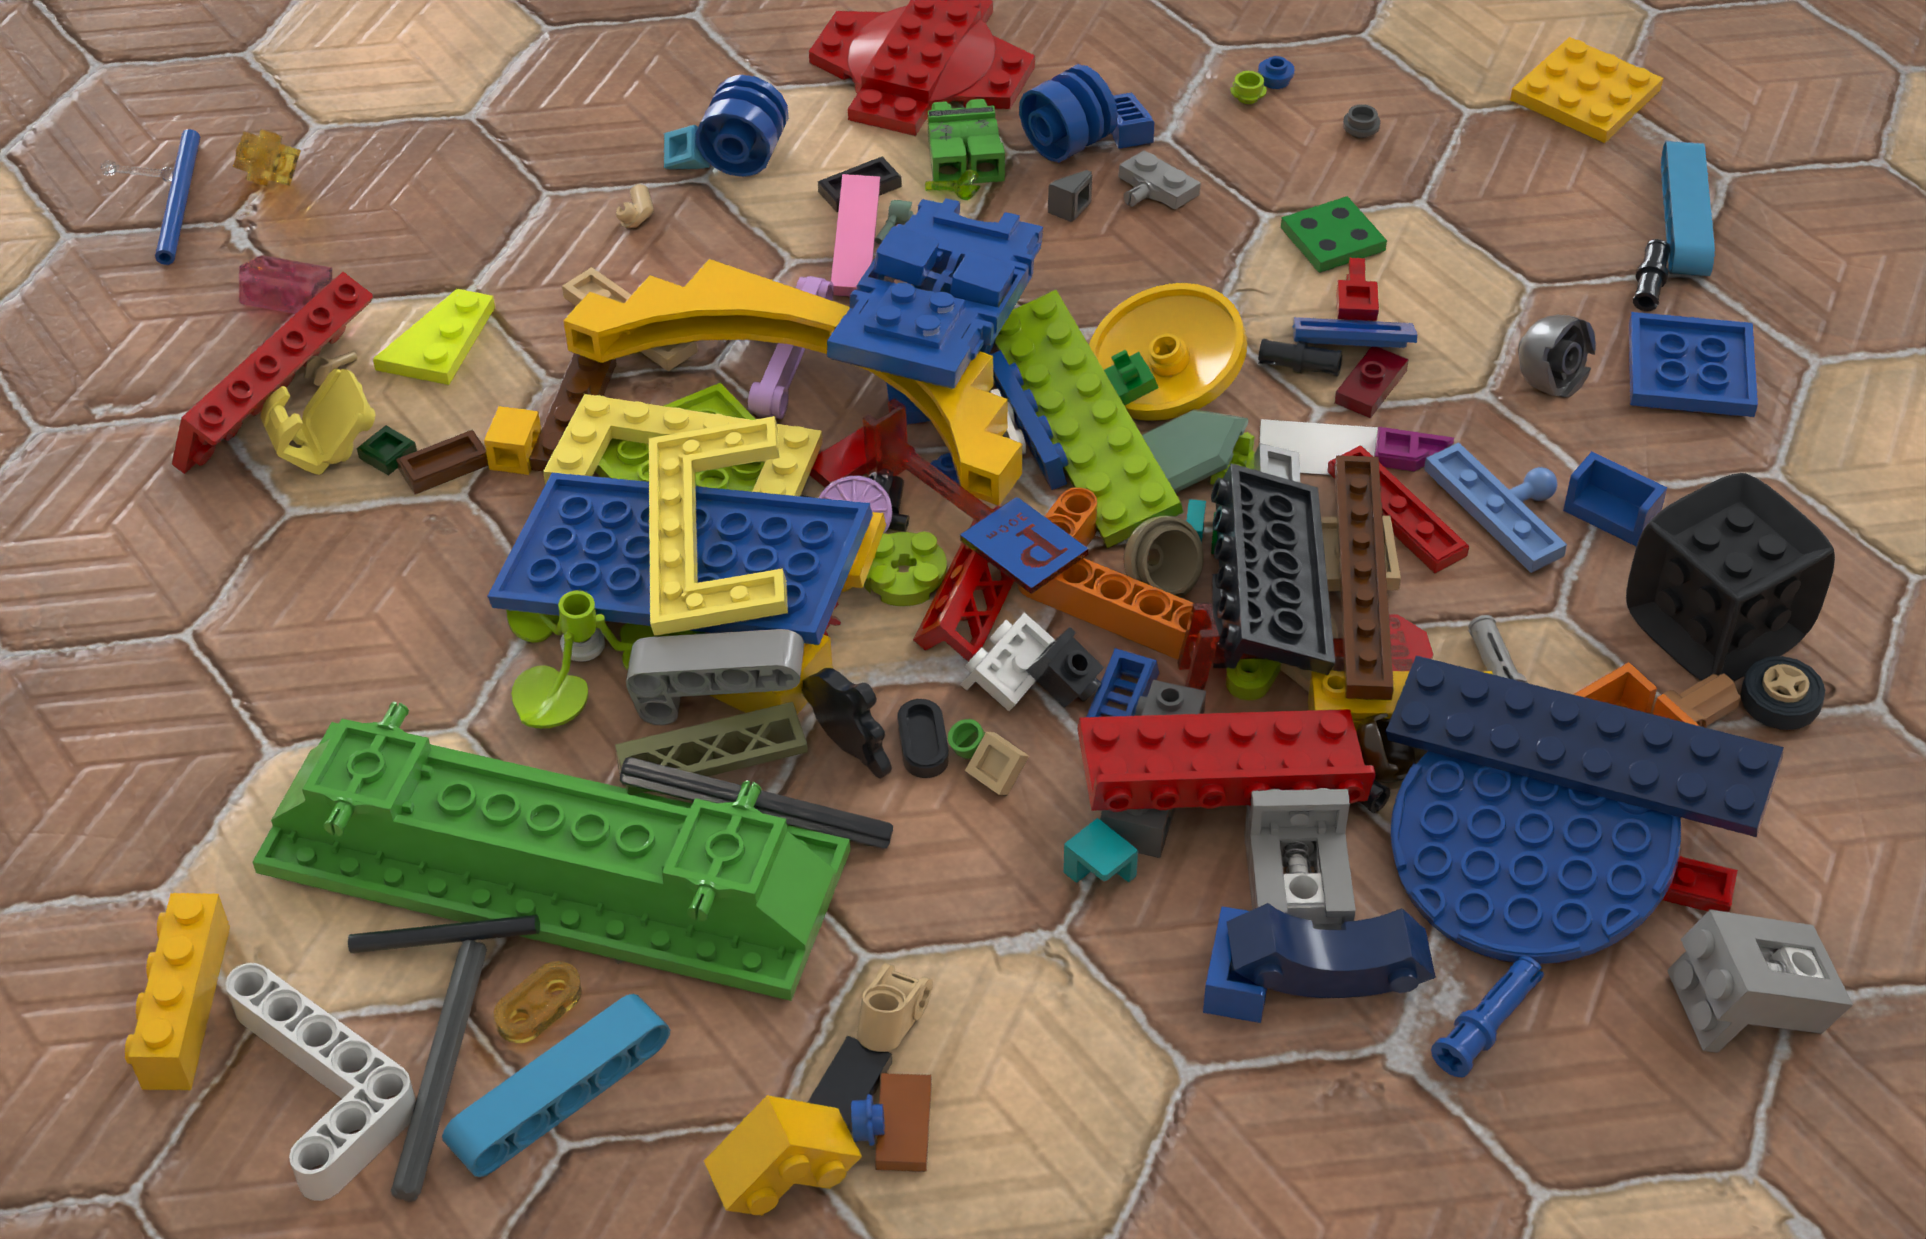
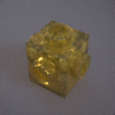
M260 129L259 135L243 131L241 141L236 148V158L233 167L247 172L245 179L254 183L268 186L270 180L290 186L301 150L281 143L282 135Z

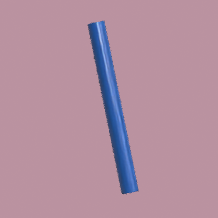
M192 129L184 130L181 135L155 253V259L163 265L172 264L176 256L200 142L199 133Z

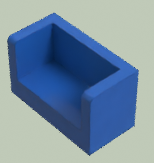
M1591 451L1570 477L1563 511L1637 547L1638 540L1646 525L1662 510L1667 487Z
M1221 906L1205 985L1203 1013L1261 1023L1267 988L1257 986L1254 982L1234 971L1227 921L1249 911Z

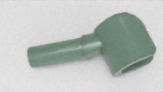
M892 200L890 202L886 224L875 238L877 244L880 245L890 229L896 226L897 223L906 224L913 215V211H910L912 202Z

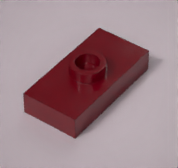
M1371 346L1337 389L1334 404L1371 418L1407 372L1409 359L1382 348Z

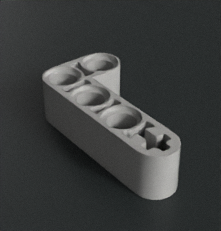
M785 629L642 638L634 642L632 646L626 686L637 713L642 720L653 725H668L675 722L678 717L682 696L784 691L796 687L801 677L804 640L796 632Z

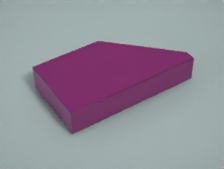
M1378 427L1374 457H1378L1379 462L1384 467L1415 472L1425 466L1427 457L1452 446L1454 438Z

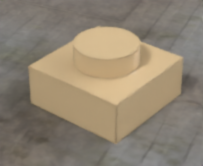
M986 732L965 771L998 795H1008L1029 756L997 733Z

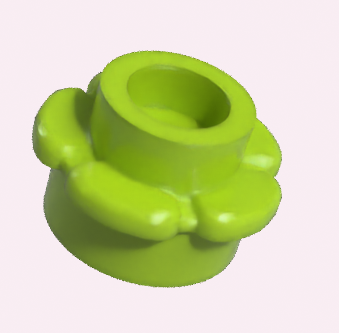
M1243 71L1235 76V81L1230 91L1241 103L1253 104L1259 98H1263L1266 95L1267 88L1264 87V78L1261 74L1254 71Z

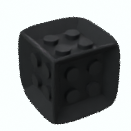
M1746 473L1731 474L1713 481L1668 505L1646 525L1638 540L1626 588L1627 607L1641 629L1690 674L1701 681L1712 674H1726L1733 681L1744 677L1747 670L1755 662L1766 657L1781 656L1791 650L1812 629L1818 619L1831 582L1835 563L1834 548L1813 522L1770 486Z

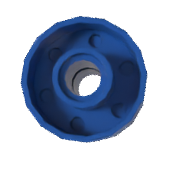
M1077 64L1054 76L1052 80L1023 93L1019 102V116L1026 136L1038 153L1049 161L1059 163L1082 151L1085 146L1092 145L1112 134L1117 126L1118 111L1115 99L1107 83L1096 71L1086 65Z
M748 75L728 77L719 84L696 131L697 147L703 158L714 168L728 175L745 177L756 175L765 169L789 119L788 105L785 99L772 84L758 77Z

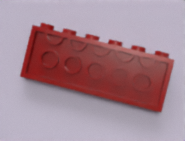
M342 271L181 417L172 465L183 474H186L195 464L199 466L205 464L214 453L215 446L222 439L226 441L232 439L241 428L242 421L249 414L252 416L259 414L266 399L275 390H278L281 386L287 388L294 379L295 372L301 366L306 368L307 362L312 356H319L321 348L327 342L332 345L338 341L343 335L346 325L371 303L373 294Z
M1350 709L1079 717L1077 731L1091 811L1109 810L1121 812L1129 809L1169 810L1186 807L1212 809L1219 806H1251L1252 791H1267L1270 789H1348L1349 802L1351 804L1368 800L1376 776L1372 765H1364Z

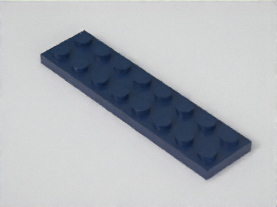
M1417 655L1386 730L1388 741L1753 837L1758 836L1784 751V747Z

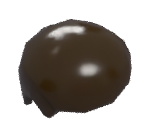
M1387 713L1366 717L1359 724L1356 731L1364 765H1372L1376 774L1374 780L1379 783L1404 780L1413 764H1416L1413 747L1387 740L1386 730L1391 720L1385 719V717H1389Z

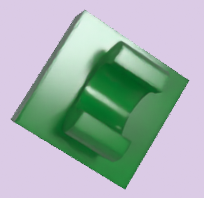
M1125 349L1112 356L1111 359L1114 365L1104 370L1124 406L1159 388L1155 377L1140 352L1129 356Z

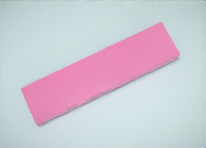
M842 174L831 275L833 295L850 296L852 291L856 290V285L873 262L880 177Z

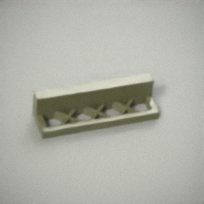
M793 702L615 744L619 774L622 764L627 757L709 777L808 752L807 742ZM622 784L626 786L628 795L649 791Z

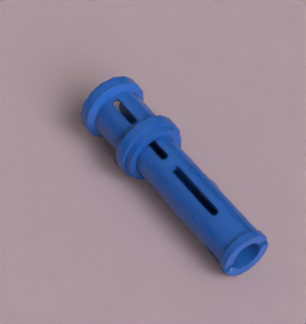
M1525 955L1517 958L1506 974L1484 996L1477 1007L1459 1014L1454 1022L1455 1028L1446 1038H1439L1432 1045V1057L1442 1070L1455 1077H1465L1472 1070L1473 1060L1481 1051L1489 1050L1495 1044L1496 1031L1499 1026L1518 1007L1531 989L1543 979L1544 972L1539 971L1542 967L1536 960Z

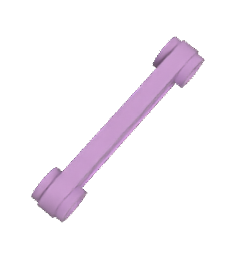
M812 276L799 278L796 289L832 301L833 283L831 281ZM777 344L761 383L754 382L751 386L748 396V411L750 414H754L759 418L775 416L777 419H782L784 417L788 404V388L805 348L791 344Z

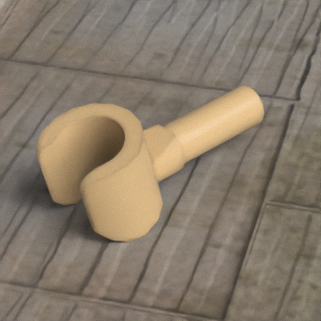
M351 351L330 359L312 356L307 362L304 378L313 377L315 378L314 384L321 386L331 370L356 361L358 358L355 351Z

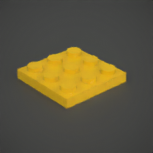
M1569 37L1512 88L1510 100L1606 143L1661 91L1664 78L1649 72L1645 68L1623 61L1613 54H1608L1591 47L1581 40Z

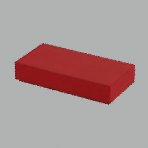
M868 423L818 454L809 475L824 488L843 477L863 476L896 455L895 444Z

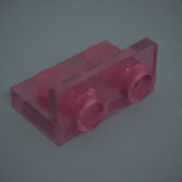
M260 255L239 266V302L244 305L296 314L315 297L318 290L327 286L332 281L333 268Z

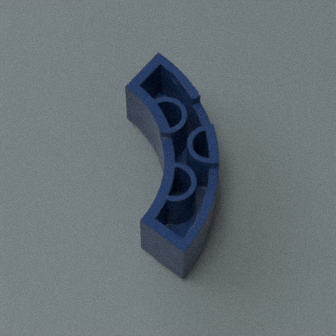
M1269 903L1227 921L1234 971L1254 982L1257 986L1274 991L1313 998H1353L1388 992L1406 993L1417 988L1419 984L1436 978L1426 929L1403 908L1378 917L1344 922L1341 930L1314 929L1312 920L1289 915L1276 909Z

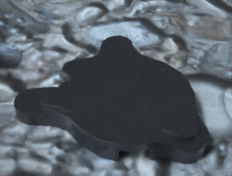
M824 668L804 679L802 694L811 705L816 719L826 734L843 751L857 757L877 778L881 779L889 774L892 770V765L882 746L885 732L870 713V709L877 702L876 695L871 686L865 682L854 684L833 668Z

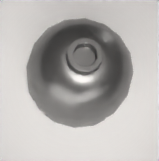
M1552 315L1541 318L1534 323L1522 337L1518 346L1520 369L1525 380L1532 387L1552 396L1570 397L1576 393L1588 378L1591 370L1590 367L1585 366L1588 353L1595 355V332L1591 324L1570 315Z

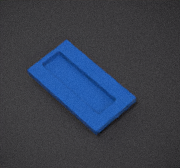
M1294 317L1293 338L1295 342L1405 348L1407 347V342L1417 343L1418 335L1413 323Z

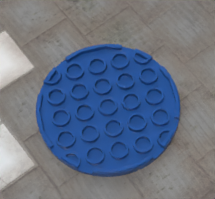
M1428 751L1417 764L1412 765L1400 786L1392 812L1391 843L1396 870L1403 888L1420 914L1435 929L1455 943L1480 955L1508 962H1515L1517 958L1525 955L1533 958L1539 964L1574 960L1603 950L1628 936L1654 912L1669 889L1678 866L1681 850V820L1677 816Z

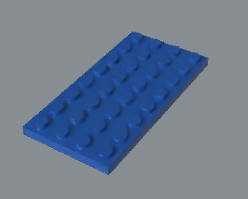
M552 472L487 596L492 608L559 615L558 604L560 598L570 591L580 590L589 593L593 597L596 615H604L605 621L651 626L649 482ZM695 486L698 583L783 568L787 584L788 613L692 629L691 631L726 633L785 629L799 634L805 644L819 645L873 517L870 503Z

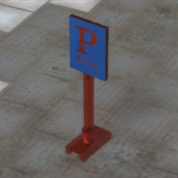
M895 398L888 402L889 413L877 420L870 414L863 417L867 478L871 473H879L884 468L892 471L893 476H897L905 470L911 472L978 522L960 534V541L1029 593L1033 594L1089 555V549L1018 497H1015L999 509L993 510L916 454L914 447L908 444L906 406Z

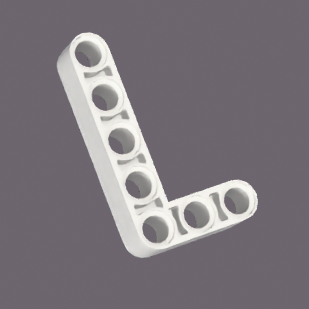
M258 963L240 965L230 972L225 983L233 1010L239 1022L342 1098L294 1144L289 1155L290 1163L302 1194L306 1198L315 1201L330 1199L339 1193L410 1124L416 1099L409 1074L399 1064L266 967ZM397 1095V1096H395L394 1098L386 1099V1098H388V1097H390V1096ZM360 1130V1131L357 1132V1133L349 1134V1133H351L352 1131ZM323 1165L319 1169L311 1170L315 1166Z

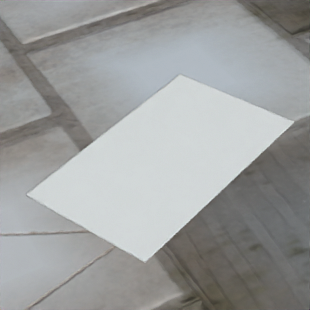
M1261 419L1260 443L1299 452L1300 473L1330 475L1327 472L1328 461L1336 458V455H1342L1360 445L1374 457L1378 427Z

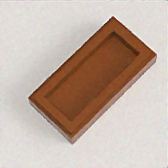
M881 1073L879 1104H883L885 1135H877L876 1170L927 1172L932 1088L931 1075Z

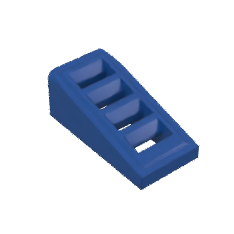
M1132 92L1114 95L1118 119L1117 126L1111 135L1118 149L1153 143L1155 123L1149 112Z
M1115 648L1101 680L1102 684L1096 692L1086 717H1100L1101 714L1108 716H1135L1140 696L1148 697L1153 680L1158 678L1157 660ZM1124 674L1139 680L1137 684L1121 679L1122 675ZM1117 687L1133 692L1132 697L1115 693L1114 690ZM1108 701H1113L1128 707L1126 711L1106 705Z

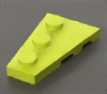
M456 289L373 358L375 370L450 385L495 309L494 297L492 295Z

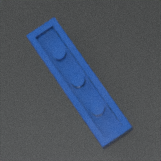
M1001 350L991 354L993 356V383L996 389H999L1001 396L1006 398L1007 402H1010L1015 424L1022 431L1025 442L1051 490L1066 485L1067 482L1063 467L1069 465L1066 454L1059 442L1052 444L1050 439L1053 438V433L1044 415L1037 417L1035 412L1039 410L1031 390L1023 391L1021 388L1024 382L1016 363L1014 362L1009 365Z

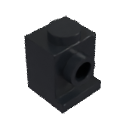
M1071 627L1051 642L1026 670L1064 708L1077 697L1083 702L1086 701L1102 684L1096 676L1104 668L1073 637L1076 632Z

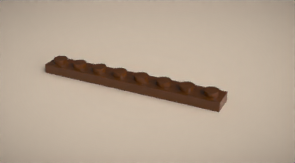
M1336 455L1335 486L1345 698L1392 700L1394 686L1378 457Z

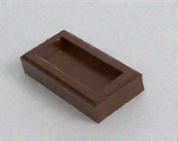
M473 429L396 459L399 471L415 495L489 466L486 449Z

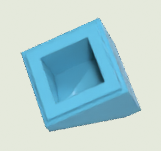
M691 125L664 133V168L704 169L710 167V163L703 158L697 147L696 131L698 126Z

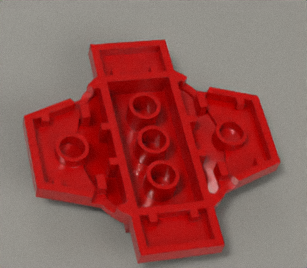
M910 0L907 6L888 12L836 11L810 48L809 63L842 80L852 78L857 95L848 107L849 121L916 136L928 118V110L932 109L934 102L949 103L952 101H963V106L966 108V103L970 100L984 99L987 106H994V109H1011L1035 68V55L992 35L986 23L993 13V0Z

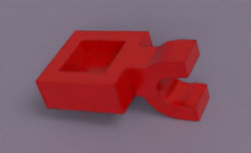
M1349 258V274H1346V280H1338L1336 289L1337 319L1377 321L1379 313L1378 282L1366 281L1365 258Z

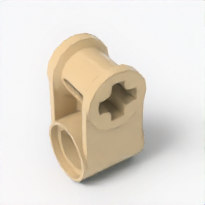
M884 963L873 982L862 995L857 1038L861 1045L877 1052L890 1051L899 1046L914 1022L919 1020L925 1012L932 992V979L922 977L918 980L896 972L894 965Z

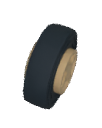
M1775 656L1761 659L1747 670L1743 679L1740 696L1744 708L1755 720L1768 727L1780 730H1794L1811 724L1819 715L1824 703L1825 687L1821 677L1812 667L1797 659Z

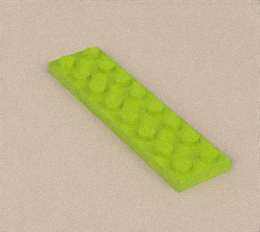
M1054 290L1013 309L997 335L994 344L998 351H1002L1009 365L1014 362L1016 363L1024 382L1021 388L1023 391L1030 389L1036 400L1039 410L1035 412L1037 417L1043 415L1046 417L1053 433V438L1050 439L1052 444L1058 442L1061 444L1069 464L1063 467L1073 487L1088 489L1097 497L1096 529L1106 547L1109 548L1130 538L1133 531L1148 519L1159 516L1175 517L1184 513L1181 501L1058 291Z

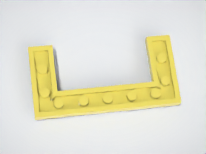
M584 394L543 471L544 481L546 484L552 472L593 476L612 438L649 444V438L750 421V419ZM777 424L780 458L761 461L765 462L752 492L800 496L822 446V431L801 426Z
M775 416L649 438L650 625L654 636L788 613L787 584L783 568L698 583L695 472L780 458L778 427Z

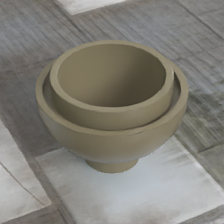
M1159 516L1144 521L1133 531L1125 546L1123 557L1125 573L1133 579L1183 598L1193 589L1202 571L1203 547L1199 535L1187 521L1178 517Z

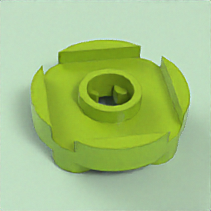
M930 532L883 533L864 587L870 594L872 589L875 593L881 595V601L889 605L914 606L922 604L930 599L931 592L940 587L947 573L946 555L937 544V538ZM898 566H910L909 572H899Z

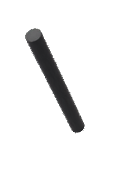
M536 914L350 934L348 936V948L350 953L455 943L465 940L475 941L539 934L540 920Z

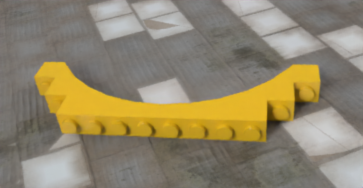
M708 259L684 287L649 275L625 303L589 292L563 322L568 351L601 363L654 347L700 340H754L782 343L827 354V340L850 307ZM979 351L953 389L858 366L875 374L905 394L932 421L951 453L961 493L997 506L1002 503L1022 475V443L1003 437L1008 428V405L1006 398L989 393L993 387L992 355Z

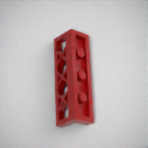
M998 505L997 507L993 508L992 510L973 520L970 527H972L973 525H975L976 523H978L979 521H981L982 519H984L985 517L999 509L1001 506ZM1012 519L1009 520V524H1010L1011 526H1017V525H1018V522H1017L1015 519H1013V520L1017 523V524H1015V525H1013L1012 523H1010V521H1012ZM1023 529L1022 531L1016 534L1017 537H1019L1022 534H1024L1026 537H1029L1030 533L1026 529ZM992 531L993 533H995L994 535H993L992 533H989V534L991 535V537L988 536V535H986V536H987L989 539H991V538H993L994 536H996L998 533L995 532V531ZM964 538L913 641L925 651L945 641L969 662L979 649L983 648L1016 576L998 563L1002 578L1000 581H992L988 562L993 559ZM975 590L983 591L987 605L986 611L977 610L973 596ZM959 621H968L972 635L970 643L955 630Z

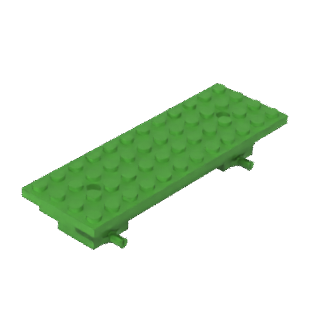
M392 702L383 720L379 723H360L343 718L340 723L331 722L321 742L309 752L271 819L273 826L252 861L257 874L458 922L537 914L540 920L539 934L522 935L521 937L792 1001L851 849L850 839L789 826L785 818L763 814L755 809V803L762 791L761 787L755 782H752L750 787V781H744L738 797L733 803H714L695 798L692 804L644 792L628 795L626 788L432 745L429 742V738L409 734L400 729L409 710L400 702L398 706L397 702Z

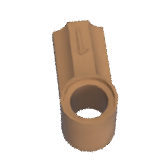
M1712 674L1680 694L1674 690L1663 693L1699 726L1705 728L1738 708L1741 699L1736 690L1735 682L1726 674ZM1656 700L1653 702L1650 714H1653Z

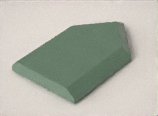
M1193 409L1142 434L1175 493L1228 468L1234 455L1233 448L1239 436L1243 435L1249 421L1245 417Z

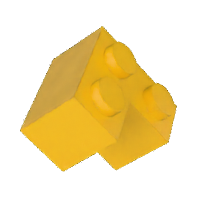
M767 1095L704 1160V1163L726 1211L763 1216L776 1207L779 1199L794 1183L830 1189L846 1177L847 1171L862 1156L838 1108Z

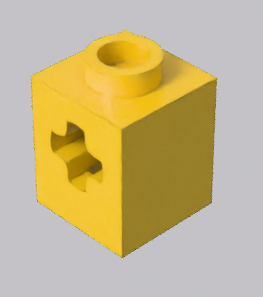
M498 406L484 439L489 470L530 474L529 458L541 432L538 411Z

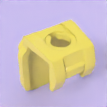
M333 369L306 405L302 420L299 414L296 413L288 417L284 406L290 398V394L287 388L283 386L266 399L260 416L277 455L317 475L322 474L329 464L347 461L352 454L353 441L356 436L362 431H368L375 421V411L368 404L362 391L361 383L347 369ZM293 440L301 448L293 447L289 443Z

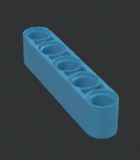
M1665 141L1661 156V180L1666 242L1671 247L1668 257L1669 273L1710 276L1714 264L1715 244L1705 144Z
M626 995L457 1114L445 1127L442 1140L475 1177L486 1176L655 1055L667 1042L670 1036V1028L638 995Z

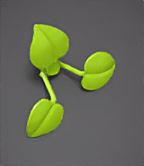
M580 590L570 591L560 598L558 604L559 615L506 610L510 629L522 640L532 643L542 642L552 633H555L558 636L563 634L565 642L560 672L553 667L540 665L523 671L517 677L511 693L513 706L521 723L531 728L557 727L578 716L587 703L588 685L584 679L568 675L571 666L573 643L587 641L595 633L596 628L600 629L614 650L624 651L622 661L627 670L629 668L632 646L637 640L647 637L694 635L696 633L686 630L654 636L651 626L627 623L621 628L620 642L605 623L604 615H596L593 597L589 593Z

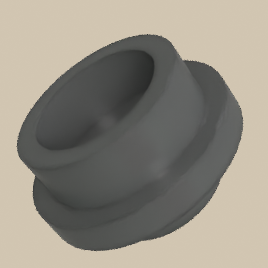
M1359 104L1351 107L1344 116L1343 127L1354 137L1366 138L1379 131L1381 121L1375 108Z

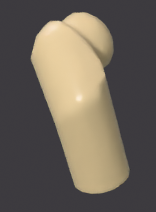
M637 184L631 188L632 203L625 202V210L620 207L617 208L616 217L621 221V225L626 228L638 227L653 214L654 208L647 186L643 184Z

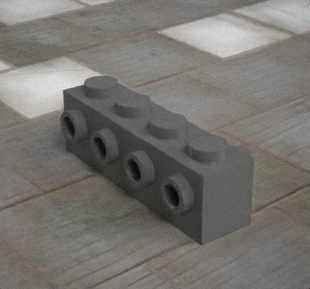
M1153 680L1148 697L1140 696L1135 716L1204 714L1206 691ZM1176 808L1169 810L1129 809L1121 812L1102 810L1100 820L1134 846L1138 853L1161 858Z

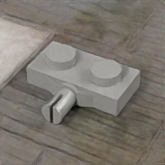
M1145 150L1119 165L1118 177L1134 187L1124 193V200L1131 207L1144 199L1150 198L1161 201L1176 210L1197 197L1200 193L1201 182Z

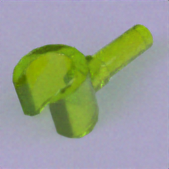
M966 170L958 180L925 182L926 190L955 192L963 200H970L981 186L972 185L979 177L978 173L973 170Z

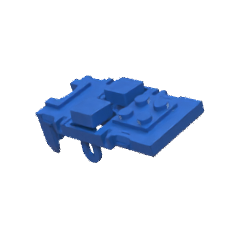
M945 198L943 203L922 199L918 204L917 214H913L905 225L898 224L893 226L878 247L875 259L856 285V290H853L850 294V309L827 340V357L832 360L950 389L955 388L969 363L976 358L979 351L990 354L997 335L1031 280L1034 270V259L1041 249L1043 226L1021 222L1020 215L1008 212L1003 214L998 223L972 220L959 215L960 201ZM895 279H897V280H900V281H903V282H906V283H897V284H896V283H894V281H895Z

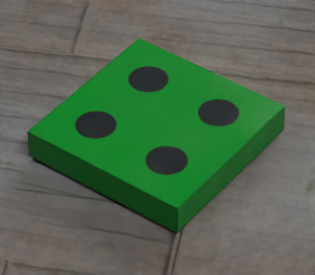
M1348 196L1281 218V229L1319 273L1348 264L1349 258H1366L1386 251V238Z

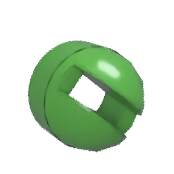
M960 720L951 727L948 733V742L958 756L964 759H972L985 732L975 720Z

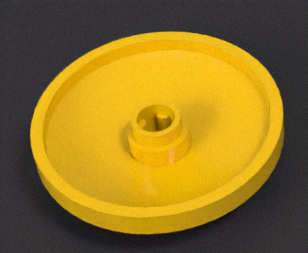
M1173 283L1149 288L1120 303L1098 325L1089 346L1103 370L1114 365L1111 357L1125 349L1129 356L1140 352L1155 377L1159 388L1125 405L1133 419L1157 421L1177 418L1193 409L1198 410L1219 397L1232 384L1243 366L1247 353V335L1238 310L1223 294L1198 284Z

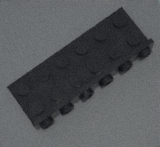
M1231 463L1224 478L1216 480L1211 494V502L1216 503L1213 530L1217 531L1218 538L1214 550V558L1219 560L1216 588L1221 591L1217 616L1222 619L1223 626L1219 639V648L1224 650L1225 667L1234 670L1243 653L1261 659H1269L1295 666L1302 670L1329 675L1335 665L1318 488Z

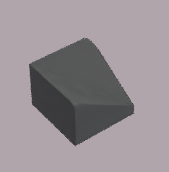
M1089 170L1058 179L1048 186V213L1072 222L1091 203L1092 172Z

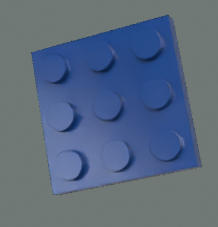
M1631 312L1629 320L1631 406L1755 417L1758 399L1753 323Z

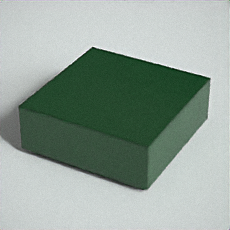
M387 425L357 447L359 459L388 476L398 468L396 459L417 451L416 443Z

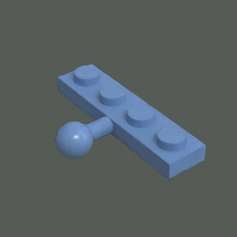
M1456 443L1426 458L1424 470L1529 572L1532 573L1565 556L1567 544L1523 503L1530 498L1543 501L1554 495L1558 483L1555 474L1551 470L1544 467L1534 468L1526 474L1522 484L1509 490L1460 443Z

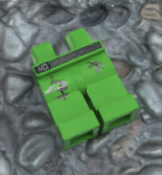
M984 99L970 100L966 103V108L952 109L951 104H948V102H934L932 109L928 110V142L933 186L967 184V161L971 184L1005 181V150L1003 143L1000 141L994 106H987ZM980 163H990L995 166V169L982 172L976 169V166ZM948 165L956 167L958 171L948 175L939 172V168Z

